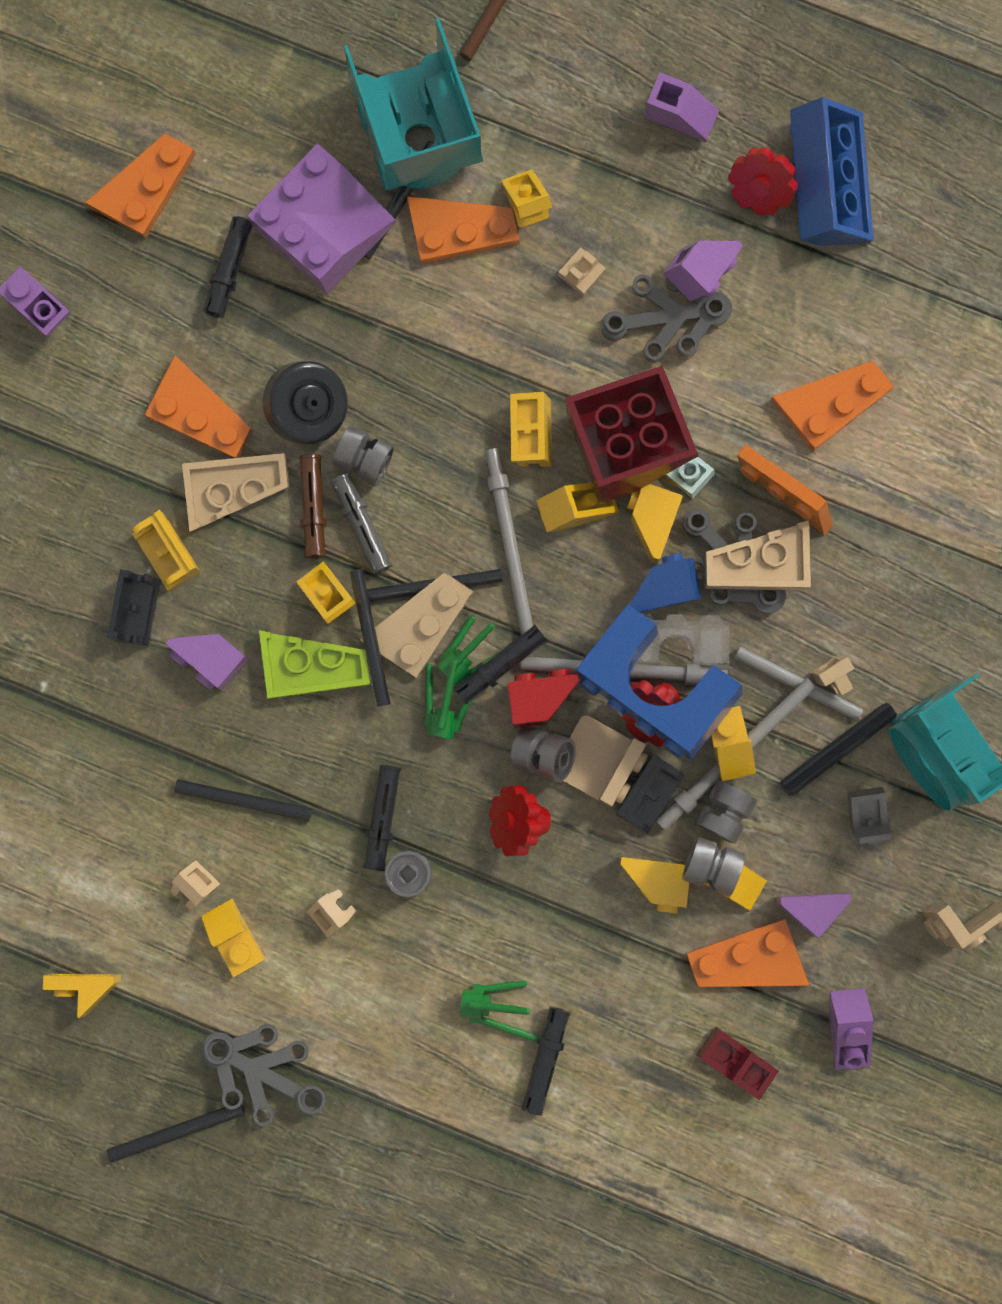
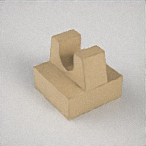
M580 247L560 269L558 276L584 297L604 275L606 268L589 252Z
M838 654L810 672L816 684L825 687L830 685L835 694L839 693L842 696L854 689L846 674L855 668L847 656Z
M195 860L173 879V886L170 892L174 896L182 892L189 899L185 906L191 910L209 897L218 888L220 883Z
M339 889L330 894H325L306 911L327 938L342 928L356 912L353 906L343 911L338 907L336 901L343 895Z

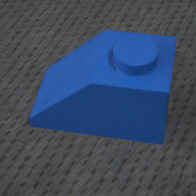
M682 553L662 557L663 564L652 567L631 601L630 606L643 613L702 599L693 558L683 559Z

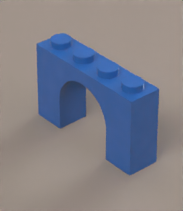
M628 604L576 668L581 680L579 685L593 696L599 693L608 699L607 705L618 715L624 717L627 713L637 721L635 726L647 736L652 737L655 734L665 741L663 746L674 756L681 758L684 755L692 760L743 695L742 685L718 667L712 665L692 692L678 703L668 706H657L641 700L630 687V675L635 663L657 637L658 630L656 623Z

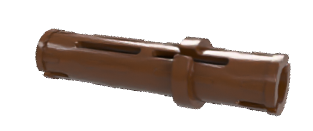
M304 454L300 456L303 518L300 519V528L304 529V557L318 559L326 557L324 528L327 527V518L323 517L321 455Z

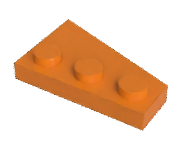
M163 134L85 203L89 208L146 238L196 153L193 148L167 134Z
M407 196L421 264L519 244L513 208Z
M175 355L145 416L226 456L239 458L252 433V429Z
M871 361L774 395L771 400L812 451H815L889 393L894 386L875 362Z
M746 444L737 454L741 473L752 482L758 481L773 497L785 503L805 521L809 520V524L825 536L833 526L827 501Z
M784 918L686 953L698 987L809 986L789 927Z

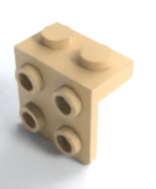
M582 716L570 736V739L574 741L576 746V756L571 772L563 781L609 807H612L615 801L621 804L631 785L625 783L631 771L638 773L648 756L642 752L646 744L635 738L631 740L590 716Z
M1002 900L996 901L964 925L949 905L931 904L922 911V914L927 919L923 923L928 932L935 939L940 937L948 947L960 949L967 947L968 950L973 949L986 939L985 932L994 926L996 929L1002 928Z

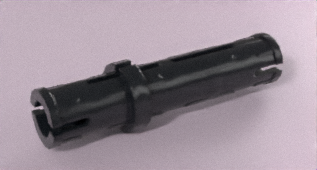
M232 217L215 274L211 275L209 281L211 287L203 312L215 318H224L231 292L235 291L237 286L235 281L253 227L250 220L244 217Z
M534 624L528 631L485 664L480 662L476 665L477 670L459 684L453 686V689L467 705L469 701L489 686L492 688L496 686L499 678L543 644H546L548 640Z
M380 765L370 830H366L365 837H368L363 868L385 871L389 841H393L394 835L390 832L401 768ZM386 785H388L389 790L386 802L385 814L382 815L381 812ZM380 821H383L379 851H376Z
M549 1006L542 1036H538L536 1042L539 1047L526 1095L521 1106V1110L540 1116L543 1115L545 1101L559 1052L563 1051L565 1043L562 1041L571 1014L570 1011H564V1009Z

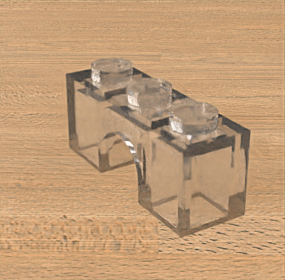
M643 614L647 618L652 620L651 614ZM680 614L666 615V620H652L656 623L658 635L635 663L657 665L661 643L670 638H678L689 646L691 664L726 666L729 664V622L721 621V616L703 615L700 616V621H686V615Z

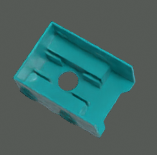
M439 17L436 18L437 52L425 55L420 65L378 78H373L365 73L357 75L348 46L344 45L349 82L357 102L363 128L368 134L373 149L374 158L385 191L401 186L416 189L435 187L450 180L461 168L483 162L481 135ZM416 126L429 128L435 135L433 145L422 151L413 150L405 141L408 131Z
M978 673L946 685L920 704L911 707L892 721L894 725L889 728L891 741L911 775L926 794L947 812H951L959 805L970 806L981 803L1002 788L1001 762L953 695L980 677Z

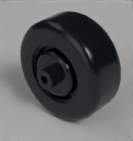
M297 361L286 364L270 377L263 393L265 418L275 433L290 442L300 444L323 442L340 429L347 414L348 397L345 386L340 377L324 364L312 361Z

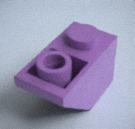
M659 72L647 101L644 118L706 142L719 109L691 84Z
M697 241L680 249L663 274L689 301L702 296L708 298L719 288L720 282L718 280L721 276L730 271L737 263L736 255L743 245L739 241Z
M21 266L0 286V295L46 337L71 313Z
M219 634L170 638L165 643L173 650L169 656L183 668L188 664L199 672L195 678L209 690L216 686L223 691L249 661L245 655Z
M865 988L830 991L828 1015L835 1070H854L870 1067L874 1020Z

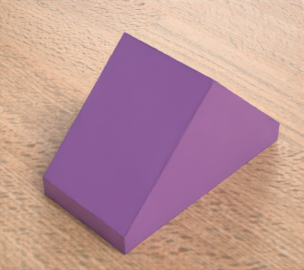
M850 893L776 897V904L816 938H820L851 902Z

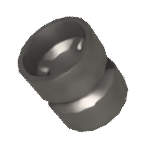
M350 425L337 446L332 464L349 473L356 470L358 471L359 478L377 485L389 466L395 445L379 437L371 440L369 439L368 432Z
M525 726L519 731L513 742L511 763L515 769L530 774L538 773L542 778L562 782L567 778L573 767L576 746L570 738L557 734L549 735L544 730Z
M717 780L709 795L711 804L702 808L695 824L729 843L736 844L744 828L741 821L750 817L757 800L747 793Z
M697 836L689 853L682 880L698 886L709 883L710 890L731 897L743 868L745 853L728 847L720 851L718 850L717 843Z
M413 851L400 852L393 856L386 865L385 870L386 883L391 891L404 897L416 896L425 891L430 885L433 875L431 864L427 858Z

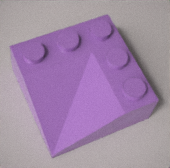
M318 143L248 215L255 231L326 294L339 283L396 223V220L354 176Z

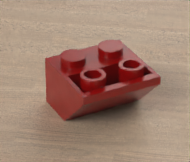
M570 669L549 671L547 678L535 679V673L515 675L514 681L508 682L513 729L524 728L525 726L547 725L577 687L579 682L578 674L570 675Z

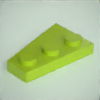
M259 630L268 699L371 685L366 650Z

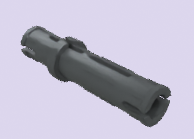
M345 473L331 480L330 483L334 487L343 507L341 513L343 517L348 518L372 569V573L378 574L392 567L393 565L366 511L368 507L366 500H361L352 481L351 474Z

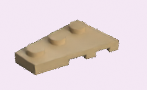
M285 453L182 464L190 532L289 488Z
M809 520L798 523L793 527L769 532L767 535L748 541L743 540L706 552L704 555L705 589L809 590L811 588Z
M447 573L440 575L375 627L380 654L418 678L474 591Z

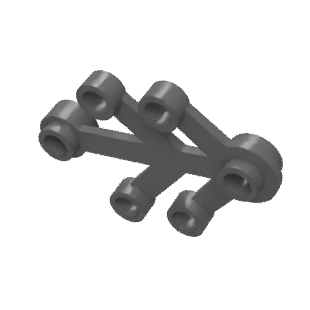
M639 275L633 281V293L637 297H645L662 310L628 316L618 311L609 312L602 319L601 332L606 339L618 341L625 337L628 330L665 324L655 340L649 341L644 348L646 360L656 363L663 358L665 348L683 323L688 320L699 319L690 334L683 335L677 344V351L681 356L691 357L696 353L698 343L710 326L722 325L729 319L732 305L726 295L714 292L708 298L702 296L693 300L692 302L696 305L683 307L654 287L653 281L649 276ZM666 277L665 284L668 290L682 293ZM644 281L648 284L649 288L646 291H640L636 286L637 283ZM717 303L720 305L721 311L714 313L709 309V305ZM617 319L621 322V327L613 329L609 326V322ZM684 341H690L694 348L691 351H686L682 348L681 344ZM656 346L660 349V354L658 356H651L648 353V349Z
M692 509L685 515L682 526L688 536L693 538L701 537L713 550L728 545L710 526L711 519L706 511ZM743 512L735 520L738 542L752 539V531L757 524V520L752 513ZM699 516L703 519L704 524L702 527L696 528L692 525L691 519ZM740 519H750L752 523L751 528H742L740 526ZM694 559V564H699L703 569V573L697 576L699 581L705 578V562L701 559ZM711 589L710 600L715 605H724L727 602L753 603L757 610L768 614L781 609L786 600L785 590H771L775 594V599L772 602H768L763 598L765 590L723 589L727 594L725 600H717L715 598L714 591L716 589Z
M265 1024L260 1026L257 1031L231 1038L228 1034L222 1032L209 1035L202 1043L201 1055L206 1064L217 1069L223 1090L222 1103L227 1109H238L244 1101L242 1092L235 1087L231 1065L244 1072L254 1107L253 1120L259 1126L270 1125L275 1117L274 1110L268 1106L262 1082L297 1100L299 1108L306 1114H317L324 1108L326 1096L322 1089L314 1085L304 1088L268 1069L290 1061L303 1062L309 1053L308 1047L304 1042L294 1041L287 1048L250 1059L238 1051L257 1044L264 1046L273 1045L278 1038V1032L274 1026ZM266 1028L271 1029L274 1033L273 1039L269 1042L262 1041L260 1037L261 1032ZM219 1043L223 1044L226 1048L225 1054L222 1057H215L213 1047ZM295 1045L304 1047L305 1053L301 1058H294L291 1054V1050ZM230 1092H236L239 1095V1102L235 1106H230L226 1102V1097ZM310 1093H315L319 1098V1102L315 1107H309L305 1103V1098ZM263 1108L270 1112V1119L265 1123L257 1119L258 1111Z

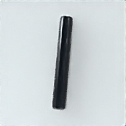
M888 703L882 704L780 782L784 792L788 796H794L897 717L893 707Z

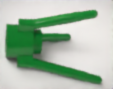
M470 616L448 649L440 655L442 660L437 666L447 677L451 661L454 659L458 661L455 685L461 679L464 680L477 670L476 666L469 669L473 663L467 656L494 629L493 623H489L461 651L458 646L475 621V617ZM494 654L493 656H491V657H489L488 659L484 660V661L482 662V664H485L487 661H489L491 658H493L496 654Z
M455 659L451 661L441 709L435 708L434 714L432 665H426L425 717L423 722L424 725H428L426 734L452 740L454 732L461 731L463 719L473 701L472 699L467 705L463 702L454 719L455 712L449 711V705L458 661Z
M512 981L489 985L473 984V990L463 989L460 1017L470 1018V1023L482 1024L537 1042L538 1036L483 1017L489 1016L490 1011L529 1015L531 1012L529 1008L491 1003V995H485V993L524 988L527 986L526 981Z

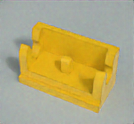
M544 392L510 394L511 462L517 463L521 467H528V464L552 467L550 398Z
M160 510L132 528L134 532L132 535L137 540L168 592L200 573L199 568L166 515Z

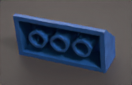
M825 97L791 109L790 132L793 140V166L795 167L796 182L798 183L795 195L798 201V229L801 240L819 246L873 242L863 112Z

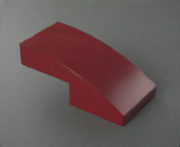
M718 1027L714 1028L696 1055L758 1100H760L779 1072Z

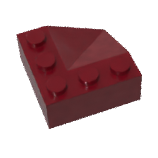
M663 366L565 398L567 418L600 504L634 493L698 457V452Z

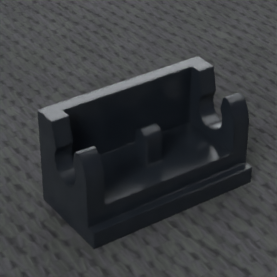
M120 569L108 638L116 642L149 647L160 579H156L149 574L139 575Z
M653 754L615 814L648 834L684 775L680 770Z

